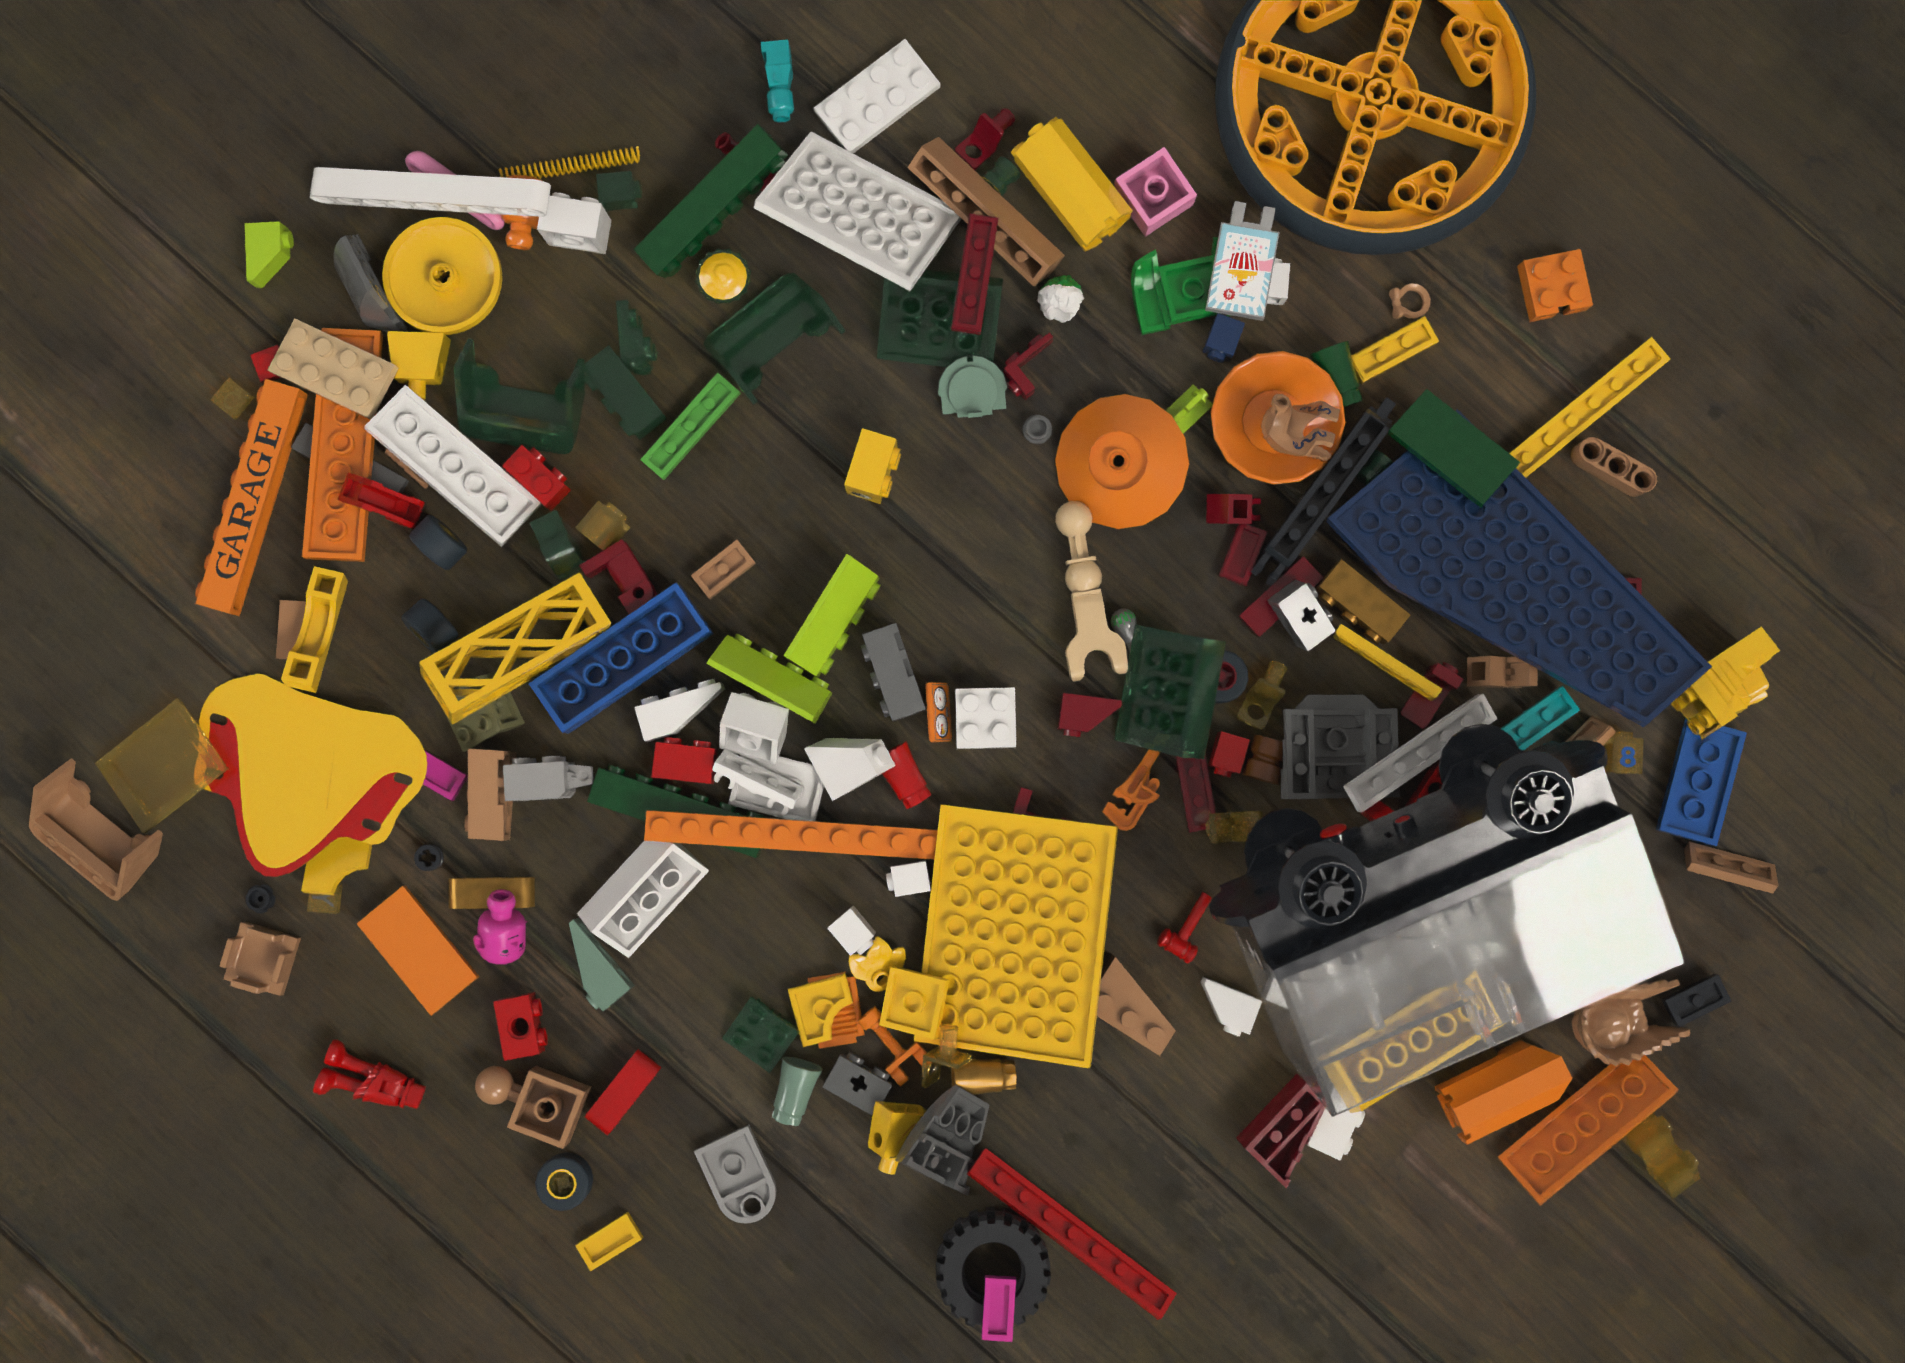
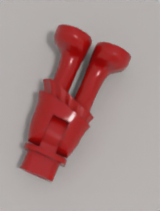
M334 1039L327 1050L324 1064L366 1076L367 1079L365 1081L324 1067L315 1081L313 1093L324 1095L331 1089L337 1088L354 1092L353 1099L363 1098L362 1102H374L386 1106H399L400 1108L409 1106L418 1109L426 1086L414 1083L415 1078L411 1077L409 1079L408 1076L393 1069L388 1064L383 1065L378 1062L375 1065L348 1054L344 1043Z

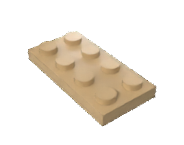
M294 318L268 371L368 419H372L399 368L384 359Z

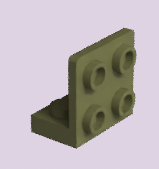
M496 672L477 676L473 679H493ZM459 687L457 689H481L482 687ZM511 692L453 725L448 719L463 752L473 749L498 733L512 730L525 724ZM456 697V698H457L458 701H460L461 699H463V698H465V697Z

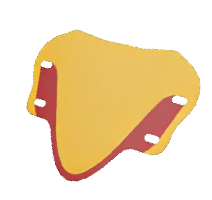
M254 674L232 679L216 687L207 697L200 713L199 730L201 746L195 766V781L202 789L226 796L231 801L246 858L252 867L264 876L278 877L293 872L340 837H349L371 845L384 842L390 835L401 810L420 791L427 772V755L417 736L400 718L394 715L356 710L299 692L264 674ZM216 713L225 716L228 721L225 725H219L211 722L210 716ZM208 767L219 769L223 772V777L216 779L207 776L205 771ZM396 773L412 777V783L410 785L398 783L394 780V775ZM364 819L377 821L380 823L381 828L378 831L364 828L362 822Z

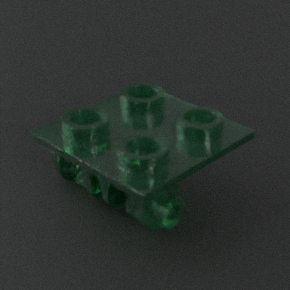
M750 997L722 1039L770 1073L800 1031L795 1028L796 1024H791L786 1019H782L781 1013L776 1015L774 1008L769 1010V1007L760 1002V998L756 1000Z

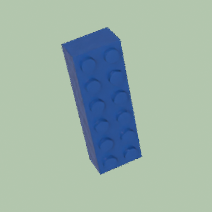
M676 582L530 682L529 685L560 731L569 734L714 633L684 589Z

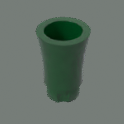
M1349 341L1338 343L1309 355L1315 364L1331 376L1342 395L1344 407L1362 401V395L1358 388L1360 385L1351 358Z

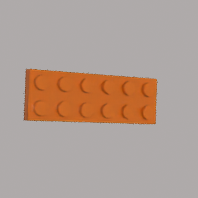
M1643 1055L1641 1060H1632L1629 1066L1623 1063L1617 1066L1610 1064L1500 1154L1498 1159L1537 1204L1541 1206L1678 1093V1088L1646 1055Z

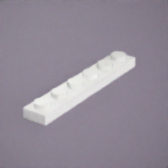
M1475 695L1345 784L1343 787L1357 812H1364L1439 760L1442 750L1450 738L1463 728L1481 723L1489 725L1497 720L1485 695Z

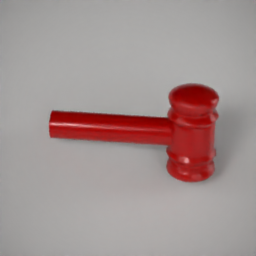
M1202 892L1178 934L1176 932L1172 933L1169 928L1164 929L1157 939V945L1164 947V950L1169 951L1180 960L1183 959L1187 964L1192 962L1197 955L1198 946L1191 945L1188 939L1212 897Z

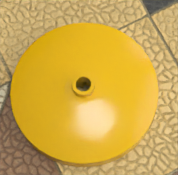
M435 217L411 225L394 240L384 260L382 281L390 305L405 322L423 332L451 335L471 329L484 320L491 312L500 295L502 268L496 250L486 236L477 228L459 219ZM445 277H448L447 281L445 283H442L443 279Z

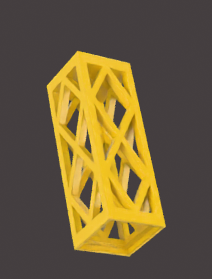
M579 572L420 661L421 675L453 725L551 669L609 629L611 622ZM553 608H576V609H577V612H548V611H550V610L553 609ZM538 619L572 620L562 640L528 639ZM583 621H585L588 628L577 633ZM521 627L515 639H500ZM486 646L510 647L509 650H480ZM523 647H553L547 651L522 650ZM471 657L504 658L493 679H459ZM517 658H533L510 672ZM451 666L444 678L441 671ZM454 687H482L481 689H454ZM456 697H465V698H463V699H461L460 701H458Z

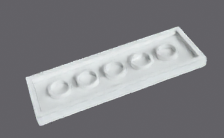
M406 385L364 426L369 434L501 547L541 505V502Z

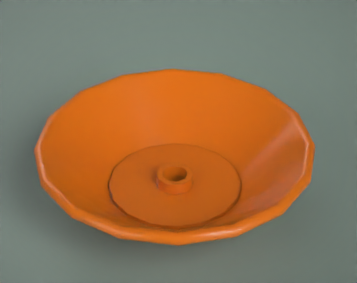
M1285 351L1255 354L1234 366L1217 387L1211 409L1214 440L1226 461L1248 478L1273 485L1300 482L1323 469L1331 457L1327 461H1322L1321 459L1318 460L1307 456L1302 457L1280 453L1271 448L1263 438L1261 430L1263 417L1266 411L1272 407L1271 400L1274 395L1283 394L1289 398L1292 405L1324 401L1330 406L1340 409L1337 423L1317 417L1309 422L1303 430L1304 437L1317 428L1334 433L1335 439L1331 448L1318 445L1327 450L1332 457L1340 446L1346 424L1342 395L1331 376L1307 357Z
M1128 394L1099 398L1078 411L1061 434L1055 458L1059 486L1068 501L1084 503L1092 513V523L1115 529L1142 526L1167 512L1183 490L1189 467L1186 439L1173 416L1149 399ZM1121 455L1124 458V464L1117 467L1114 464V459L1116 456Z

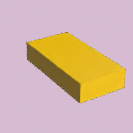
M626 1212L581 1240L575 1246L589 1270L592 1271L642 1240L643 1235L629 1212Z

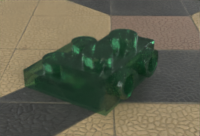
M628 300L616 301L621 361L635 375L651 374V370H653L652 361H657L656 345L652 343L651 337H648L644 332L641 315L638 316L637 309H633Z

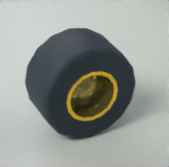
M569 1152L557 1154L546 1161L537 1173L535 1181L537 1195L541 1202L550 1209L558 1211L571 1210L581 1204L591 1191L593 1174L588 1162L578 1154Z

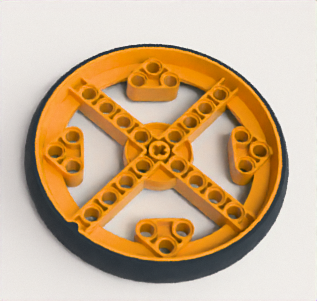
M1248 0L1237 15L1226 37L1219 59L1215 91L1216 116L1221 141L1237 178L1248 194L1262 209L1264 206L1276 208L1274 220L1294 234L1315 244L1353 254L1384 255L1417 250L1437 243L1474 222L1493 205L1514 177L1525 155L1536 113V81L1530 49L1514 12L1505 0H1437L1457 15L1449 21L1443 30L1441 43L1462 83L1468 87H1476L1490 74L1492 86L1491 114L1419 91L1417 79L1412 69L1402 59L1422 0H1392L1375 52L1359 55L1345 66L1272 43L1271 40L1280 26L1296 10V27L1304 33H1311L1352 13L1359 0ZM1311 11L1316 15V18L1310 19L1305 16L1304 12ZM1396 12H1404L1407 15V19H1401ZM1452 29L1460 31L1463 37L1455 36L1452 33ZM1387 38L1395 39L1399 46L1390 45ZM1479 39H1486L1490 46L1482 45ZM1267 56L1271 63L1264 64L1260 62L1258 57ZM1286 65L1296 66L1299 72H1289L1286 69ZM1378 65L1387 66L1390 73L1381 72ZM1470 65L1479 67L1481 73L1473 72ZM1314 74L1323 75L1326 82L1317 81L1314 78ZM1259 77L1332 101L1334 114L1341 126L1348 131L1326 200L1306 189L1292 177L1301 172L1308 159V150L1288 111L1279 105L1270 106L1266 109L1262 119H1260L1257 97ZM1341 83L1351 84L1354 91L1344 90ZM1374 93L1377 94V99L1373 98ZM1397 101H1404L1409 109H1401L1397 105ZM1425 110L1433 111L1436 119L1427 117ZM1268 119L1278 120L1281 126L1277 128L1270 126ZM1360 119L1369 120L1372 123V127H1364ZM1452 119L1460 120L1464 128L1456 127ZM1406 126L1480 150L1471 166L1456 182L1457 170L1453 163L1445 160L1438 161L1396 183L1388 195V205L1393 211L1376 212L1353 209L1375 141L1388 138L1400 132ZM1480 128L1488 129L1491 137L1484 136ZM1262 145L1268 146L1272 154L1265 155L1259 151L1258 147ZM1351 146H1359L1363 150V155L1353 153ZM1292 154L1297 156L1299 163H1290L1286 155ZM1342 173H1350L1355 181H1345ZM1434 174H1443L1446 178V182L1442 183L1437 181ZM1398 191H1405L1409 195L1410 200L1404 201L1400 199ZM1333 200H1341L1345 204L1346 209H1337L1333 204ZM1426 200L1434 201L1437 205V210L1428 208Z

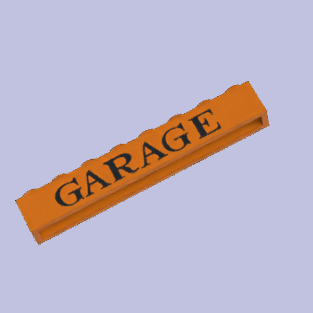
M265 379L264 385L257 392L256 400L258 404L255 414L253 413L248 421L249 433L247 439L242 443L239 450V457L241 459L238 468L233 471L230 484L232 488L229 497L222 504L223 516L220 525L215 528L213 533L214 545L212 552L205 559L204 569L206 571L203 581L196 588L195 596L197 600L195 604L236 616L241 614L292 449L291 446L294 443L308 394L299 388Z

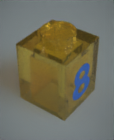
M1616 732L1615 737H1611L1604 744L1608 754L1607 765L1604 768L1605 772L1642 774L1644 739L1633 738V732Z

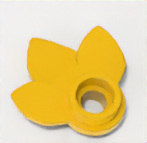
M876 936L873 940L874 944L869 948L866 956L852 954L851 956L849 955L848 962L851 973L856 979L865 981L872 991L881 992L886 990L890 967L897 966L902 968L906 960V953L904 947H897L892 950L885 940ZM884 975L880 981H877L879 976Z

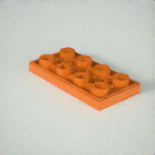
M406 885L399 888L357 923L359 928L431 1016L480 977Z

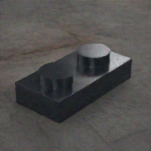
M1712 974L1661 999L1676 1027H1681L1732 1002L1718 974Z

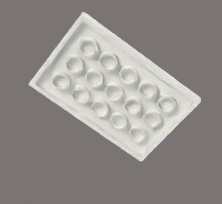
M813 132L808 134L761 192L754 205L756 210L911 291L961 220V217L944 201Z

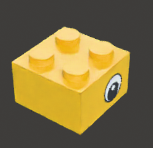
M862 428L844 484L847 494L881 504L883 497L888 498L893 482L891 481L890 472L891 469L897 470L901 458V449L898 448L895 438Z

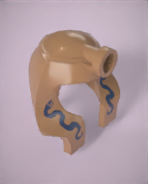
M1274 395L1271 400L1272 407L1266 411L1261 424L1263 438L1270 447L1284 454L1307 456L1327 461L1331 454L1318 445L1331 448L1334 444L1335 434L1317 428L1304 437L1303 430L1309 422L1317 417L1337 423L1340 409L1332 407L1324 401L1292 405L1289 398L1285 395Z

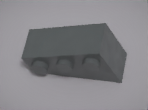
M894 623L862 634L865 644L860 646L865 661H871L875 672L870 673L875 690L881 688L884 700L879 701L884 717L890 716L892 722L926 711L897 624Z

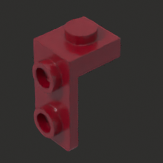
M1050 332L1044 337L1042 334L1037 335L1028 343L1029 349L1022 354L1016 352L1005 361L1007 366L1004 367L1003 374L1009 380L1007 386L1016 397L1021 395L1025 401L1034 394L1035 387L1020 368L1053 342V335Z
M1446 662L1430 665L1423 677L1442 688V691L1433 701L1413 691L1401 709L1400 715L1419 728L1425 729L1449 691L1458 689L1463 681V678L1457 675L1458 670Z

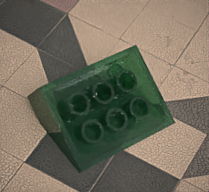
M925 269L911 291L884 278L877 359L948 367L955 360L966 356L967 362L973 361V356L984 357L993 362L1003 278H989L981 335L951 330L960 273Z
M1135 625L1122 694V706L1119 710L1114 740L1182 758L1204 759L1226 642Z

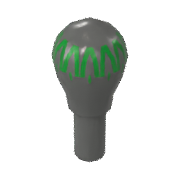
M1118 609L1111 616V626L1127 645L1133 663H1140L1145 659L1137 641L1139 637L1137 634L1136 616L1129 609Z

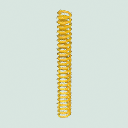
M632 146L630 148L631 158L627 148H625V159L622 149H619L620 161L614 149V162L609 150L607 152L608 162L605 152L602 151L603 165L598 152L596 153L597 165L592 153L590 154L591 165L588 155L585 154L586 168L581 155H579L580 168L575 156L573 157L574 168L570 157L567 158L568 169L565 159L562 158L563 171L559 159H556L557 172L553 160L551 159L550 161L551 172L548 162L545 160L546 174L543 170L542 162H539L540 175L536 163H533L534 175L528 163L529 176L541 179L542 176L547 178L548 174L553 177L554 174L559 176L560 173L562 175L565 172L570 174L571 171L575 174L577 170L580 173L582 170L587 172L588 168L592 171L594 167L597 170L599 167L604 169L605 165L610 168L611 164L614 167L617 164L621 166L622 162L627 165L628 161L630 164H633L634 161L638 164L640 160L639 146H636L637 158ZM522 164L523 175L528 176L525 165ZM517 165V175H521L519 166ZM511 166V167H510L511 175H515L514 169H513V167ZM505 167L504 169L507 178L509 177V173L507 167ZM499 168L500 177L504 178L502 169Z

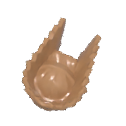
M1678 979L1670 982L1661 980L1649 984L1645 982L1630 986L1624 984L1614 986L1610 984L1606 988H1601L1591 993L1590 996L1581 1000L1575 1009L1572 1019L1575 1038L1581 1043L1583 1048L1591 1052L1595 1059L1599 1058L1604 1064L1611 1063L1614 1066L1620 1063L1629 1066L1632 1060H1641L1643 1055L1653 1054L1654 1051H1662V1046H1671V1043L1680 1042V1037L1690 1036V1029L1673 1026H1648V1020L1641 1001L1679 986Z

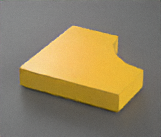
M349 837L337 838L306 863L301 891L310 894L334 895L337 885L346 875L356 870L368 869L372 845Z
M846 973L788 989L802 1046L806 1047L832 1040V1024L835 1016L843 1007L853 1003Z

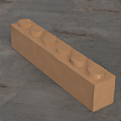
M940 137L921 146L907 168L967 224L969 213L999 218L994 249L1033 286L1049 277L1065 255Z

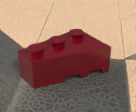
M1296 1074L1236 1139L1287 1188L1290 1182L1289 1177L1296 1163L1300 1162L1303 1156L1301 1152L1309 1136L1312 1137L1328 1102L1303 1078Z

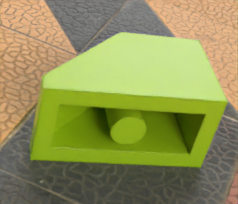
M280 221L245 223L247 282L256 288H263L290 259V249L294 246L293 235Z

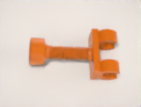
M874 1006L857 1022L864 1030H874L875 1034L882 1039L881 1041L895 1055V1059L886 1066L885 1070L901 1087L909 1080L907 1074L899 1066L903 1061L913 1055L919 1064L924 1067L932 1058L920 1043L916 1041L905 1050L893 1035L889 1033L887 1028L879 1025L881 1012Z

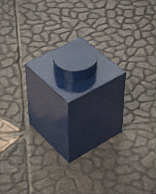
M1217 313L1202 352L1208 354L1207 357L1215 362L1224 363V360L1230 362L1245 323Z

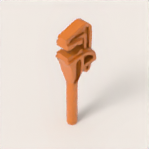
M1170 713L1140 764L1112 794L1116 798H1122L1127 805L1134 804L1129 814L1126 816L1125 809H1118L1115 804L1107 802L1102 810V813L1115 826H1118L1119 830L1128 831L1134 828L1147 805L1156 801L1160 796L1156 793L1160 782L1157 778L1149 780L1150 769L1181 720L1174 714Z

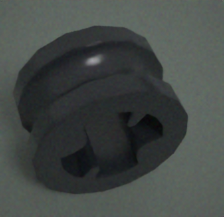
M424 845L415 852L414 861L416 866L422 871H433L443 864L444 854L441 848L436 845ZM428 849L430 854L436 855V861H431L432 866H429L428 862L422 859L423 855H427L426 850Z

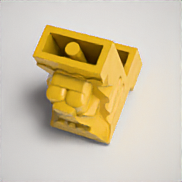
M1761 626L1708 661L1712 667L1675 699L1671 705L1677 711H1681L1688 720L1687 725L1694 734L1699 735L1702 740L1736 718L1737 714L1747 709L1748 706L1759 703L1767 697L1766 690L1769 688V682L1760 666L1769 661L1780 649Z

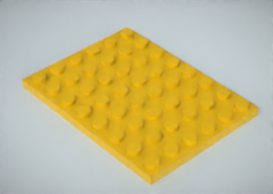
M944 804L940 806L922 973L949 979V986L938 1039L933 1040L914 1035V1041L1083 1068L1091 1067L1118 826Z

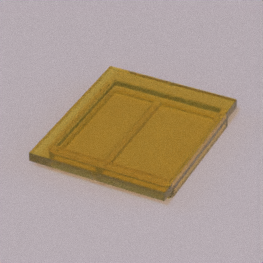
M179 698L175 699L95 762L142 833L150 831L229 769Z

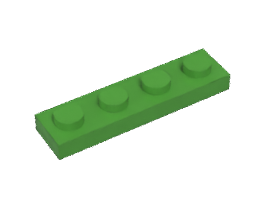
M717 372L640 460L661 479L665 480L741 394L740 391Z

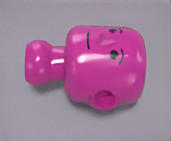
M495 890L488 896V910L479 917L477 935L473 938L475 948L482 958L493 964L512 963L518 960L525 952L527 921L521 912L514 908L516 899L512 892L508 890Z

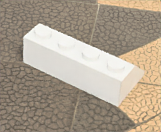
M644 841L577 914L591 933L629 958L709 870L681 843Z

